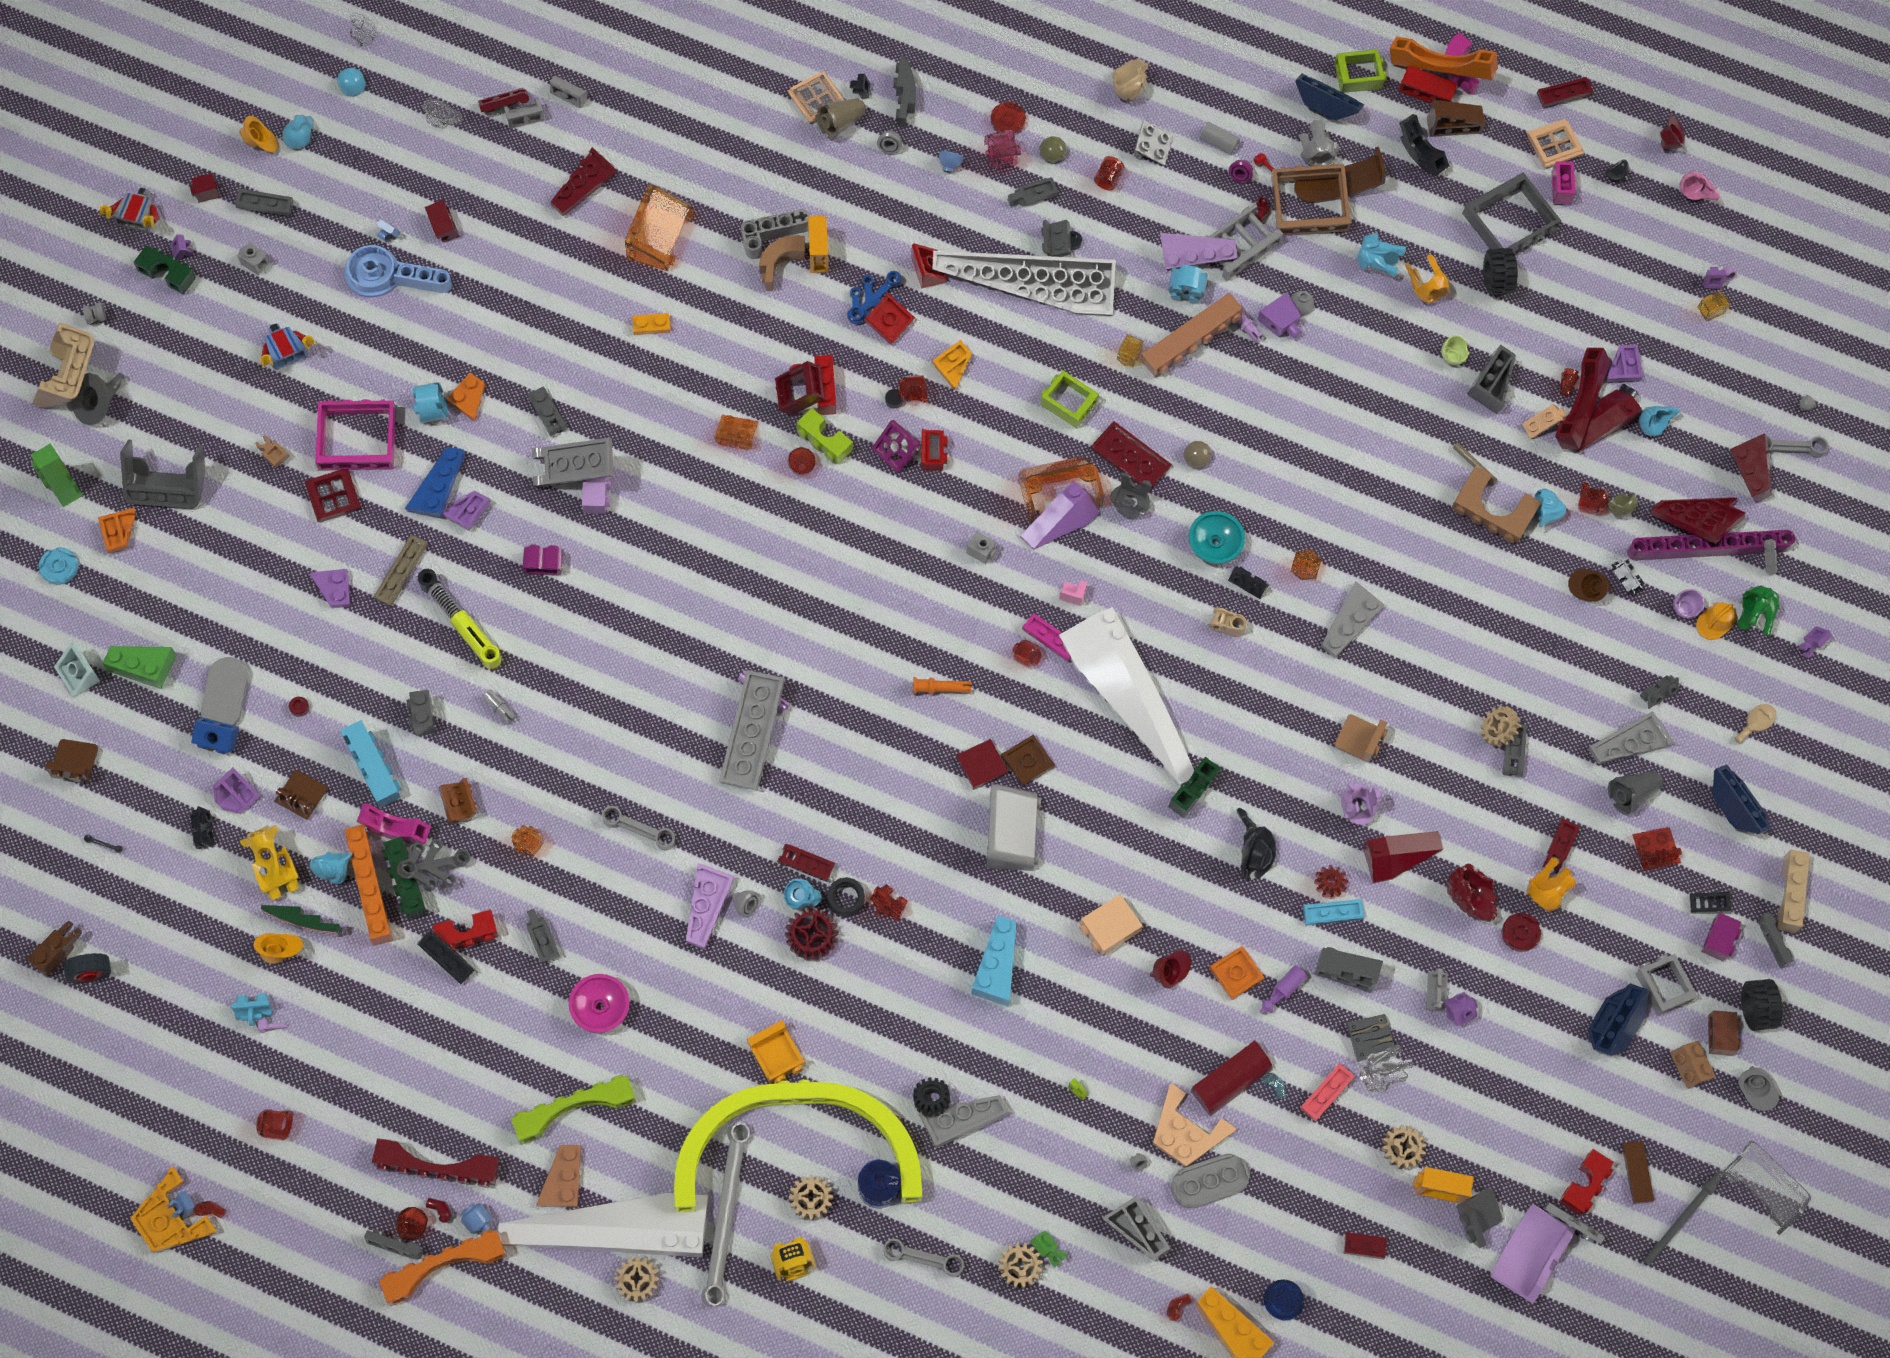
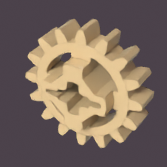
M1499 705L1498 710L1493 707L1492 713L1487 712L1488 717L1482 718L1484 724L1480 725V728L1483 729L1480 735L1484 737V741L1493 747L1495 745L1501 747L1502 743L1507 746L1508 740L1514 741L1513 735L1519 734L1516 729L1521 727L1517 723L1520 721V718L1517 716L1518 713L1508 706L1504 708Z
M1401 1125L1399 1130L1393 1127L1392 1133L1388 1131L1385 1134L1387 1138L1382 1140L1386 1145L1381 1150L1387 1152L1384 1159L1390 1158V1165L1395 1162L1396 1169L1403 1165L1404 1170H1407L1409 1164L1414 1168L1416 1162L1420 1163L1422 1161L1420 1156H1425L1426 1154L1422 1149L1427 1145L1421 1143L1424 1136L1418 1137L1419 1130L1417 1129L1415 1132H1412V1126L1405 1129L1404 1125ZM1398 1135H1403V1137L1400 1138V1139H1397V1138L1393 1139L1394 1137H1396V1136H1398ZM1405 1142L1406 1151L1402 1154L1403 1147L1401 1145ZM1414 1155L1412 1159L1405 1160L1406 1156Z
M810 1175L809 1180H806L803 1176L801 1183L795 1181L796 1188H790V1192L794 1195L789 1196V1200L794 1201L790 1204V1207L797 1208L795 1215L802 1213L803 1220L806 1216H809L810 1221H812L813 1216L816 1215L818 1219H821L820 1213L825 1215L828 1213L826 1207H832L828 1200H833V1195H828L832 1188H826V1180L821 1183L820 1176L813 1180V1176ZM807 1186L804 1192H799L803 1187ZM815 1186L821 1188L823 1192H818ZM809 1194H813V1197H815L813 1202H809ZM799 1203H803L807 1210L803 1209ZM819 1203H823V1205L820 1208L815 1210V1207Z
M1016 1243L1014 1249L1009 1245L1008 1253L1002 1251V1255L1005 1258H999L998 1261L1000 1264H1003L998 1267V1271L1004 1272L1001 1275V1279L1007 1278V1285L1013 1282L1014 1288L1021 1284L1022 1289H1025L1026 1283L1032 1286V1279L1037 1281L1039 1279L1036 1273H1042V1269L1038 1266L1042 1265L1043 1261L1037 1260L1040 1253L1034 1254V1247L1027 1249V1243H1024L1023 1247ZM1023 1253L1029 1255L1031 1259H1027L1023 1256ZM1014 1254V1260L1007 1263L1008 1258ZM1018 1261H1021V1264L1025 1265L1023 1267V1270H1020L1019 1267H1015ZM1034 1268L1032 1274L1026 1278V1272ZM1010 1272H1013L1015 1275H1017L1018 1279L1011 1276Z
M639 1256L636 1257V1261L628 1258L629 1263L625 1264L622 1262L623 1269L616 1270L620 1276L614 1277V1280L619 1282L615 1287L617 1290L622 1289L619 1294L621 1297L626 1294L627 1301L634 1298L635 1303H638L639 1298H642L645 1302L646 1295L653 1297L652 1289L658 1290V1287L655 1285V1283L660 1282V1278L655 1277L659 1273L658 1269L652 1270L655 1265L653 1262L648 1265L647 1258L643 1262L640 1261ZM633 1267V1270L629 1274H625L630 1268ZM642 1267L646 1268L649 1271L650 1275L644 1274L642 1272ZM638 1271L640 1279L642 1280H639L636 1287L635 1282L632 1279L636 1278ZM624 1284L630 1285L633 1292L627 1290ZM645 1285H649L646 1290H644L643 1292H641V1289H642Z

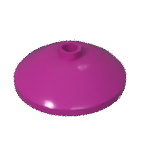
M593 974L587 976L574 986L570 994L569 1011L571 1017L580 1028L588 1032H609L617 1028L628 1014V992L618 979L610 975ZM601 1004L604 1007L602 1010L596 1009L597 1005Z

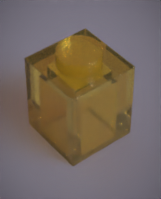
M1720 290L1702 298L1697 308L1707 322L1725 314L1730 304L1728 298Z
M1127 334L1118 350L1116 360L1123 365L1133 367L1142 350L1144 341Z

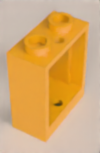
M808 216L810 273L829 272L826 216Z
M1424 1167L1413 1180V1188H1416L1415 1195L1458 1204L1471 1197L1473 1176Z

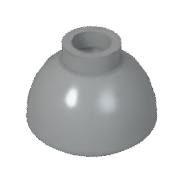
M889 130L879 136L877 146L883 153L895 154L901 150L902 140L895 131Z
M1298 291L1291 296V300L1300 315H1307L1313 310L1314 299L1308 292Z
M751 890L742 891L741 893L736 892L732 899L735 903L736 911L743 917L753 914L759 904L758 893Z

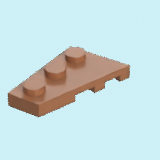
M581 1145L559 1146L537 1201V1207L578 1208Z

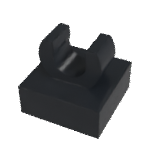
M865 73L858 74L857 80L850 81L849 88H853L854 94L859 93L862 99L869 98L870 81Z

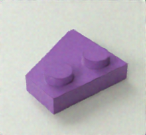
M1638 344L1620 345L1606 382L1642 380L1643 374Z
M472 491L464 498L453 502V506L443 511L442 517L469 531L491 501L488 497Z
M347 569L310 573L311 578L331 609L351 606Z

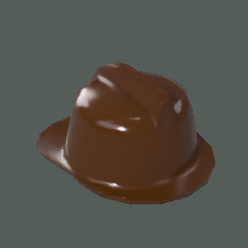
M1578 569L1570 575L1568 580V587L1573 596L1592 602L1602 600L1612 590L1605 575L1593 570Z

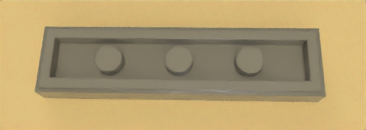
M410 535L374 595V600L392 607L426 550L428 542Z

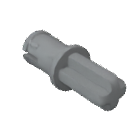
M491 689L485 692L483 698L493 708V712H497L506 724L511 723L512 721L507 715L513 720L516 718V715L505 705L506 702L502 701Z

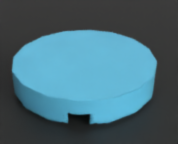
M59 547L52 551L49 550L40 559V573L44 580L50 584H65L71 581L77 574L78 560L73 552L66 548Z

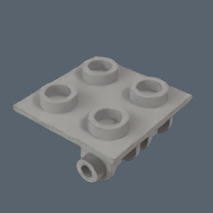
M1143 120L1134 151L1135 157L1141 159L1143 156H1146L1165 166L1173 135Z

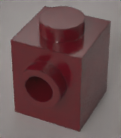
M213 173L191 178L193 184L190 186L191 194L193 197L196 196L198 203L220 198Z

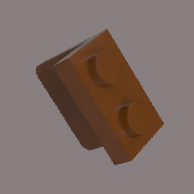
M61 739L54 762L47 761L45 769L53 778H66L75 782H89L98 746L92 743Z

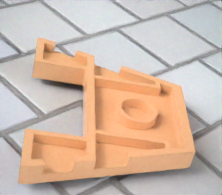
M1171 1083L1153 1145L1184 1167H1187L1215 1145L1222 1142L1226 1137L1233 1134L1236 1128L1221 1118L1211 1134L1203 1131L1175 1111L1186 1093Z

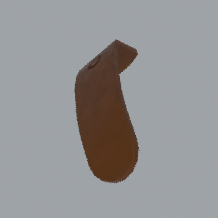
M1379 146L1375 147L1373 156L1345 166L1348 196L1371 190L1385 183L1386 171ZM1338 178L1296 180L1294 184L1296 196L1306 203L1314 204L1340 199Z

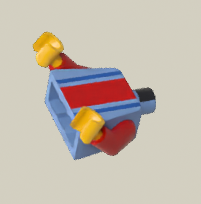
M272 324L269 327L271 334L265 337L266 343L262 348L260 357L262 367L265 368L266 365L271 364V366L274 365L275 370H278L307 357L306 349L308 350L312 344L316 345L311 335L306 336L296 330L292 331L290 327L281 329L279 324Z

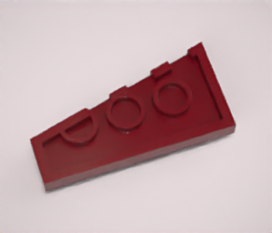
M593 147L589 150L586 158H583L579 163L580 166L570 175L567 183L563 184L551 200V206L563 217L617 174V170Z

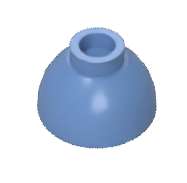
M949 151L939 152V160L944 171L953 173V170L958 168L963 162L964 158L962 155Z

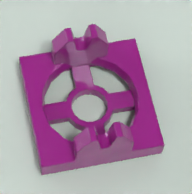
M891 420L871 449L898 473L901 472L906 464L915 459L914 456L918 455L917 448L920 443L895 420ZM895 432L900 433L896 439H891L892 434ZM904 438L908 444L907 453L902 449L901 442ZM893 441L897 442L898 444V450L896 452H894L891 449V443ZM885 442L887 443V449H888L887 453H886L885 448H884V443H885ZM897 453L902 457L900 460H893L891 458L893 454Z

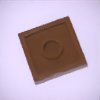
M1034 734L1001 754V757L1022 787L1055 767V764Z

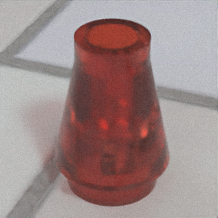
M1565 368L1564 372L1561 373L1560 395L1570 397L1579 379V372L1577 370Z

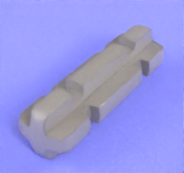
M1773 539L1765 540L1766 573L1769 575L1776 574L1777 556L1776 550H1774L1776 542Z

